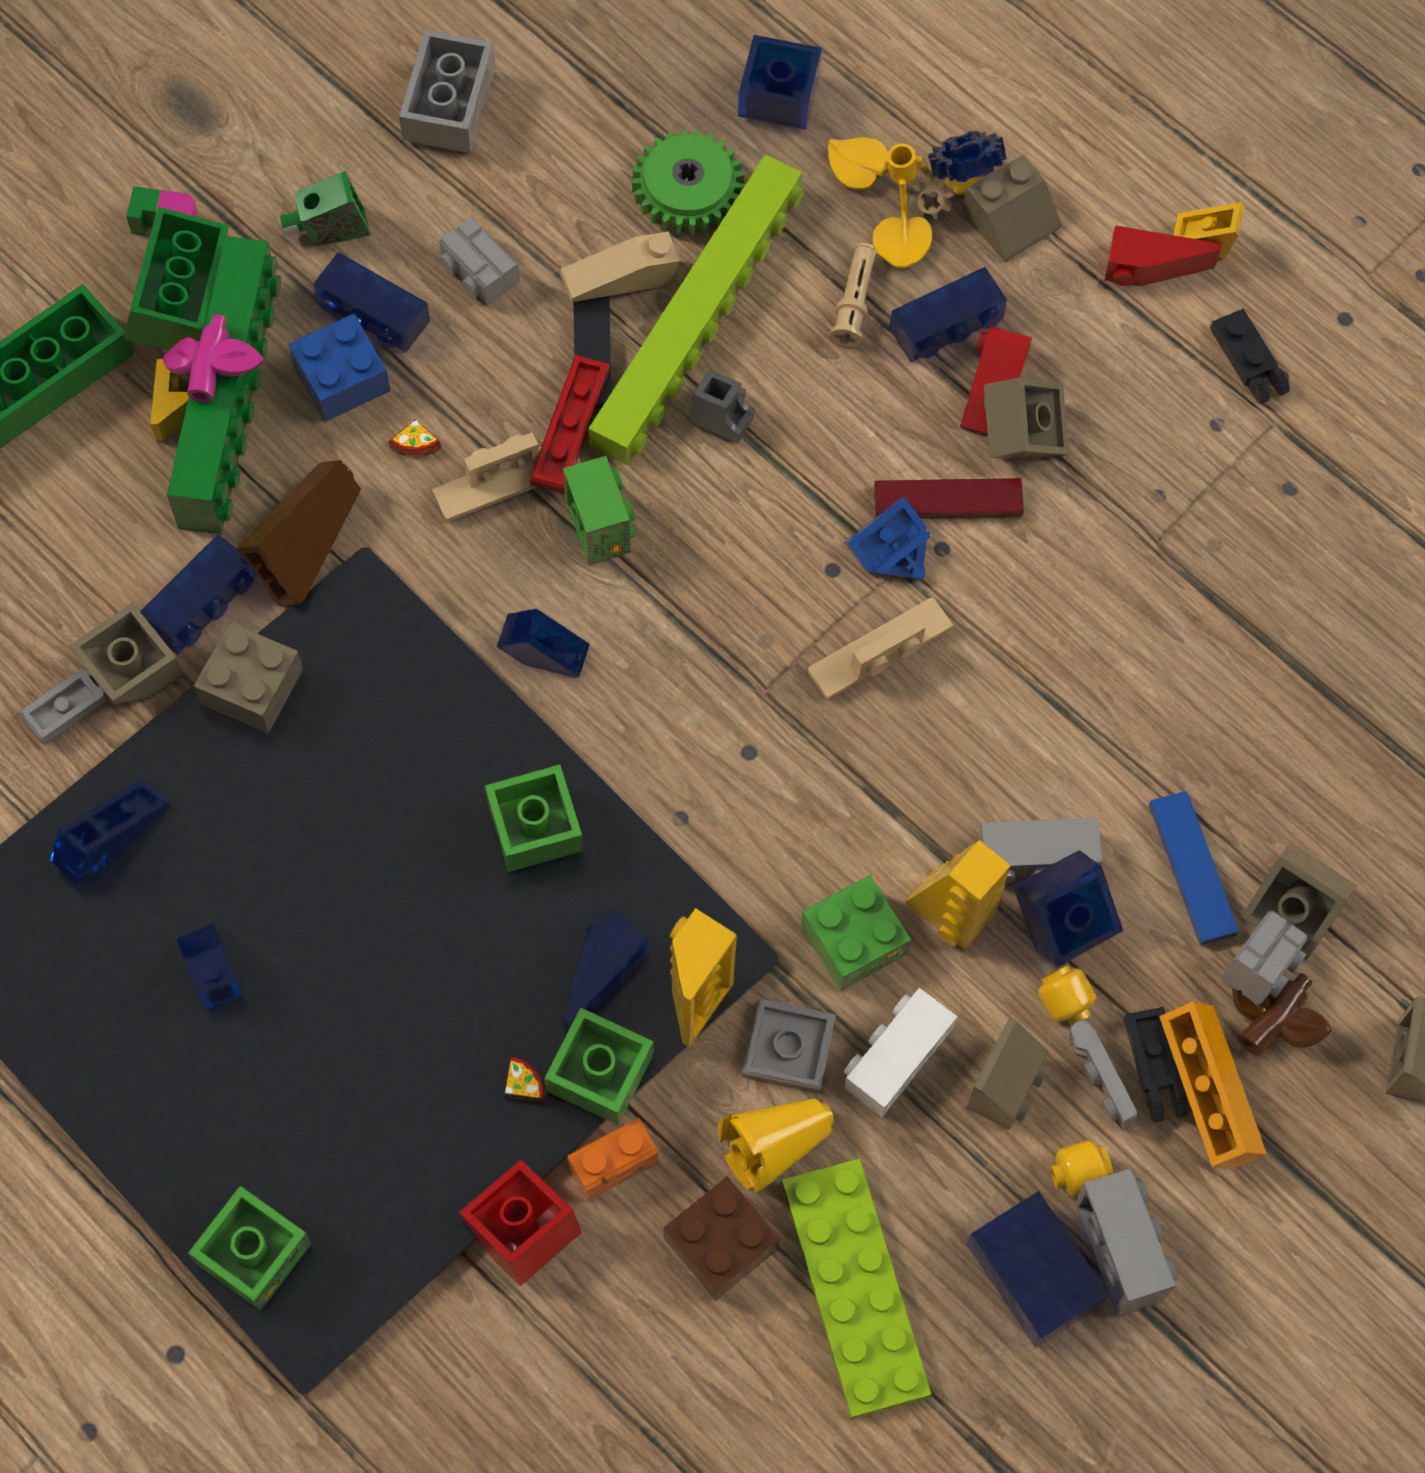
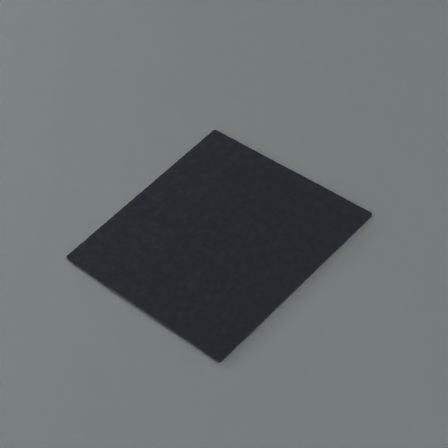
M367 547L359 549L314 586L301 604L291 605L257 633L297 650L303 666L300 677L269 733L201 705L193 686L0 844L1 1061L298 1393L302 1395H307L477 1240V1237L459 1214L463 1208L520 1160L541 1179H544L607 1121L546 1091L544 1078L580 1008L654 1041V1055L634 1093L635 1095L687 1047L682 1043L672 993V975H670L672 963H670L672 951L670 947L673 940L670 934L682 916L688 919L696 908L737 934L733 986L698 1036L778 963V954ZM561 765L582 833L583 851L508 872L488 807L485 785ZM511 1057L524 1061L534 1069L541 1081L542 1098L505 1093ZM240 1186L303 1230L311 1242L310 1247L261 1311L195 1264L189 1255V1251Z

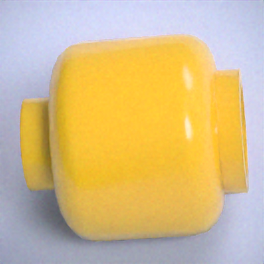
M1066 964L1040 979L1043 984L1039 987L1037 993L1053 1021L1063 1022L1067 1020L1070 1026H1072L1076 1021H1083L1091 1016L1088 1008L1096 1002L1097 997L1081 969H1070L1069 965Z
M1091 1140L1057 1150L1055 1156L1056 1165L1050 1166V1174L1057 1190L1063 1188L1066 1194L1073 1199L1078 1198V1194L1085 1182L1113 1174L1112 1164L1106 1149L1103 1146L1098 1147Z

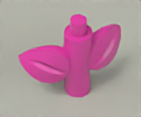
M222 315L212 316L211 324L204 326L199 341L190 337L184 338L175 344L163 357V362L170 372L176 374L190 373L187 395L197 402L209 403L213 401L217 373L230 377L242 375L257 368L264 361L259 352L249 344L236 339H228L229 332L225 329L227 319Z

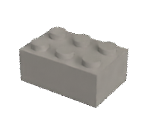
M431 30L424 31L399 115L403 141L471 153L495 70L493 42Z
M1131 1168L1085 1182L1078 1194V1198L1074 1201L1116 1317L1163 1303L1175 1287L1174 1281L1177 1280L1175 1265L1170 1256L1164 1257L1159 1241H1162L1159 1223L1155 1217H1149L1144 1203L1148 1201L1145 1186L1140 1178L1135 1179Z

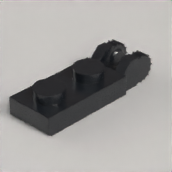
M1244 308L1212 321L1210 326L1211 332L1244 386L1247 385L1253 396H1255L1260 404L1270 400L1269 389L1262 379L1264 377L1268 378L1277 394L1282 396L1290 392L1287 377H1285L1282 369L1278 367V363Z
M1164 1007L1128 1013L1123 1018L1143 1093H1146L1148 1108L1154 1123L1164 1121V1107L1158 1090L1170 1088L1172 1105L1178 1118L1188 1116V1105L1182 1086L1183 1083L1159 1017L1166 1014Z

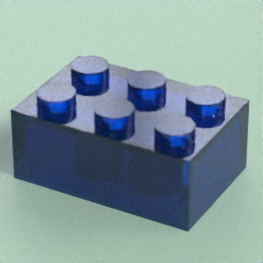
M1037 1191L971 1233L966 1244L1035 1348L1103 1305L1110 1295L1040 1191Z

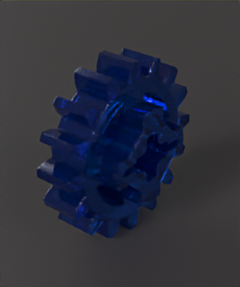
M968 131L960 136L949 137L941 142L942 147H933V153L928 154L933 176L938 175L939 180L948 177L949 181L956 179L957 182H967L974 177L986 176L994 171L993 166H1002L1003 160L1007 159L1003 137H997L996 133L986 136V132L979 134V131Z

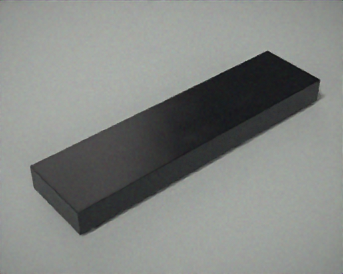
M609 296L573 302L574 356L579 355L610 364V372L596 409H601L612 393Z

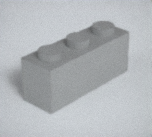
M1098 818L981 823L978 833V840L1011 865L1006 883L1015 881V878H1031L1034 882H1046L1058 876H1069L1072 880H1086L1093 875H1097L1102 864Z

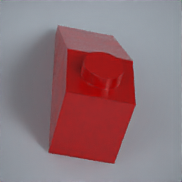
M1115 225L1110 242L1104 280L1121 286H1143L1214 269L1221 250V243Z

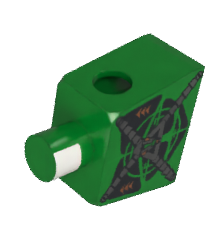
M346 171L298 190L294 195L298 210L280 216L286 236L306 231L314 246H322L371 235L364 205Z

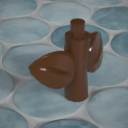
M1300 973L1294 981L1288 980L1276 998L1269 994L1263 1003L1258 1005L1245 997L1241 990L1232 989L1235 1007L1240 1014L1252 1021L1238 1036V1041L1243 1048L1254 1055H1260L1278 1036H1281L1292 1047L1306 1048L1321 1042L1330 1034V1024L1320 1013L1308 1008H1301L1308 999L1306 990L1312 985V980L1307 975Z

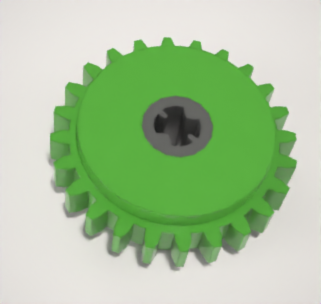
M681 130L680 135L677 136L668 132L667 139L664 141L658 137L655 138V147L652 148L646 145L644 147V156H637V167H633L632 192L635 193V203L641 204L642 215L650 213V222L652 224L660 220L663 222V230L666 231L671 226L676 228V234H680L683 229H689L690 234L694 235L698 228L709 232V225L712 223L719 227L722 222V216H726L744 188V172L741 171V161L735 160V151L733 149L725 151V141L721 140L715 143L713 141V134H709L705 138L700 136L699 130H696L693 135L687 134L685 130Z

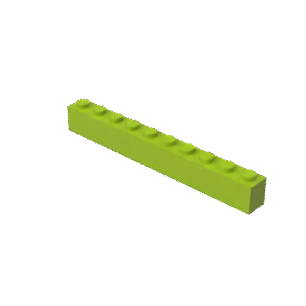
M764 155L588 428L589 446L627 465L634 454H641L648 441L647 433L652 426L657 427L661 423L666 412L665 405L670 397L675 399L680 393L684 383L682 378L687 370L693 371L702 354L701 348L705 342L711 343L716 336L720 318L723 314L726 316L730 314L736 302V293L740 287L746 288L754 272L753 266L757 260L763 261L771 245L770 240L774 233L779 235L782 232L788 219L786 214L791 207L796 208L801 202L805 191L801 187V171L768 155Z

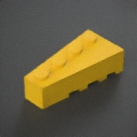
M978 840L961 854L958 853L950 861H946L940 867L935 868L905 903L938 929V935L951 946L958 945L965 951L994 919L1011 865Z

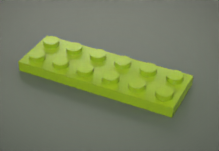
M860 1158L782 1179L783 1190L850 1419L931 1397L932 1394Z

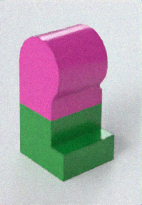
M133 186L126 215L131 234L146 235L147 227L152 228L158 206L199 217L194 199L188 194Z

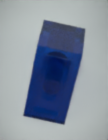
M538 609L507 614L497 644V648L523 665L573 678L580 677L590 646L588 642Z
M214 924L177 938L185 964L205 1010L243 995Z

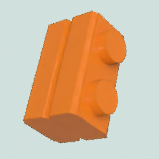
M639 1118L567 1156L568 1167L587 1201L637 1175L639 1169L645 1171L659 1163L658 1151Z

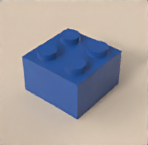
M355 314L288 344L293 366L325 422L390 392L387 369Z

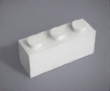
M921 988L912 997L907 994L902 997L892 1012L896 1015L888 1027L881 1024L868 1041L872 1047L863 1057L857 1054L844 1070V1073L847 1075L844 1089L881 1118L954 1029L958 1017Z

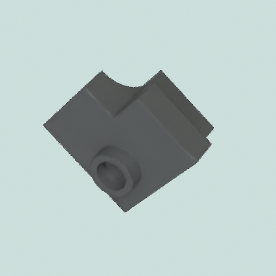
M709 369L693 393L689 422L739 443L754 418L755 409L745 403L746 389L741 388L742 383Z

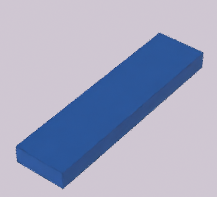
M1184 791L1151 800L1149 807L1199 945L1237 936L1239 933L1237 924L1188 792Z

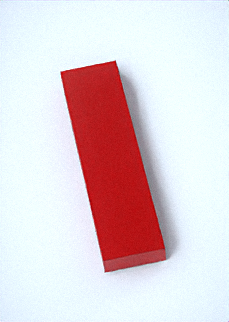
M579 355L574 356L539 451V456L529 479L530 485L565 495L563 468L576 465L589 430L588 428L592 422L610 372V364Z

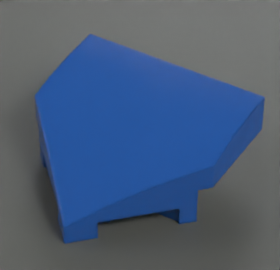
M901 497L844 542L866 572L924 579L925 567L923 566L927 539L930 537V532H926V525L905 497Z

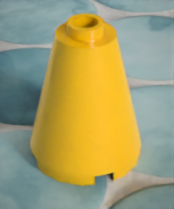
M811 1098L725 1116L718 1123V1138L720 1143L727 1140L730 1153L724 1155L735 1178L746 1190L754 1187L753 1193H757L766 1188L827 1138L832 1132L831 1125L834 1124V1117L826 1103H821L817 1099Z

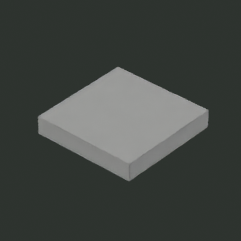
M758 998L742 1077L820 1093L836 1014Z

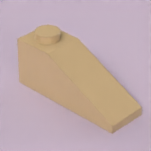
M661 232L633 237L563 267L559 273L570 301L576 302L670 286L680 259L669 232Z

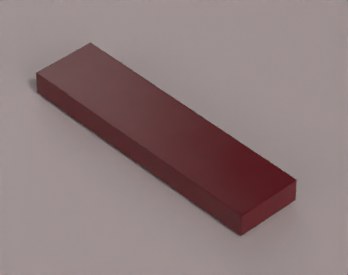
M1022 478L874 481L875 518L901 497L907 499L921 519L1023 517L1024 513Z

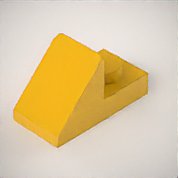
M1242 202L1178 213L1173 235L1221 243L1219 257L1225 259L1239 236L1244 205Z
M157 359L150 422L156 441H165L182 428L189 398L187 392H182L181 374L170 372L166 368L163 359Z

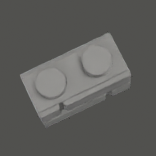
M469 218L459 225L457 230H453L441 238L439 242L441 252L439 260L449 274L452 275L456 272L463 279L462 284L471 297L476 298L479 296L486 304H491L503 292L506 293L518 284L520 280L518 264L473 218Z
M1268 911L1222 975V980L1237 991L1241 990L1245 997L1257 1005L1262 1004L1269 994L1276 998L1289 980L1288 977L1283 975L1286 969L1293 973L1306 956V953L1300 949L1308 939L1307 935L1294 925H1288L1287 921L1274 911Z

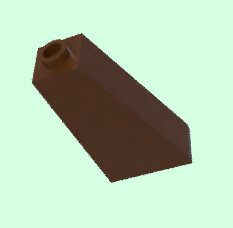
M341 460L319 463L236 548L279 606L301 604L305 600L361 491L360 486L354 479L353 472Z

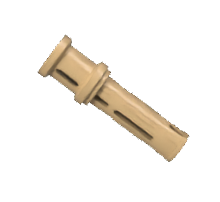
M858 243L855 245L844 298L836 305L835 312L838 317L836 325L830 331V339L841 347L854 348L861 344L862 334L860 328L862 321L867 318L868 313L864 302L874 258L877 253L876 248L868 243Z

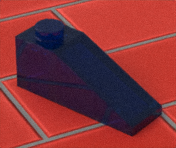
M140 778L58 829L49 860L75 884H79L104 868L168 807L169 801L143 778Z
M613 909L605 917L602 915L596 917L586 930L588 936L585 939L563 1018V1027L566 1034L580 1008L592 1013L649 951L648 938Z

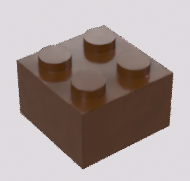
M725 1177L664 1227L665 1241L715 1301L778 1250L780 1241L779 1237L728 1177Z

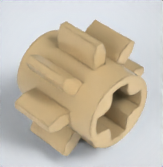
M928 172L924 183L915 180L913 189L918 194L911 196L910 203L918 204L920 208L919 216H922L924 213L932 214L935 220L938 218L941 209L950 211L952 204L945 198L952 197L955 188H947L945 175L938 179L933 178L932 174ZM933 191L938 194V197H934L932 200L927 198V195H930Z

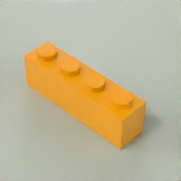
M1192 1001L1159 1016L1211 1166L1235 1169L1266 1156L1264 1144L1214 1005Z

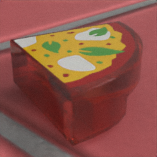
M415 419L389 441V447L400 455L424 454V456L440 450L441 442Z
M511 1055L504 1092L505 1097L545 1103L544 1083L539 1072L531 1063L518 1056Z

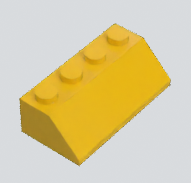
M696 908L688 919L682 916L670 934V937L673 939L670 947L672 951L670 963H672L670 975H672V993L682 1043L687 1047L691 1046L733 986L737 934Z

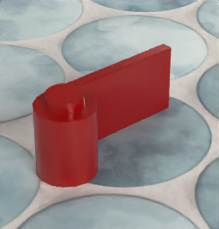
M993 326L989 327L988 332L981 331L975 351L981 353V357L960 424L961 428L988 435L986 411L984 408V385L1021 377L1032 337Z

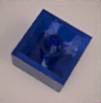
M753 35L739 90L738 117L806 130L820 75L822 48Z
M1080 850L1013 885L1035 950L1056 967L1124 931L1102 866Z

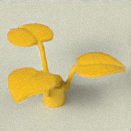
M867 137L846 140L830 139L828 142V157L831 169L837 180L845 187L853 190H867L875 184L877 176H886L888 170L890 178L899 184L901 219L889 217L882 220L875 227L872 240L877 254L893 267L900 269L911 267L922 260L932 243V230L928 221L923 217L908 219L906 184L915 179L918 172L917 168L926 176L930 172L933 178L940 179L945 175L947 188H955L954 195L963 196L966 193V188L987 176L993 156V149L988 146H951L934 154L930 160L929 169L922 162V157L916 156L915 150L908 144H897L887 151L886 146L882 142Z

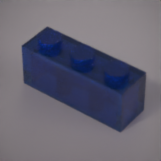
M340 252L335 255L313 283L317 303L323 310L330 314L336 312L344 318L355 314L363 330H367L377 336L378 340L389 348L396 347L406 353L430 322L427 302Z
M983 267L892 310L889 330L910 362L921 357L926 359L935 355L940 348L952 342L954 344L963 342L975 331L996 326L1004 318L1007 299L987 268Z
M217 534L140 612L166 645L179 654L185 647H191L198 641L202 630L212 620L216 621L223 616L228 608V604L238 594H244L252 586L256 575L238 550Z

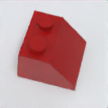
M522 1160L518 1161L459 1212L461 1218L493 1260L519 1286L523 1285L582 1233L574 1210Z

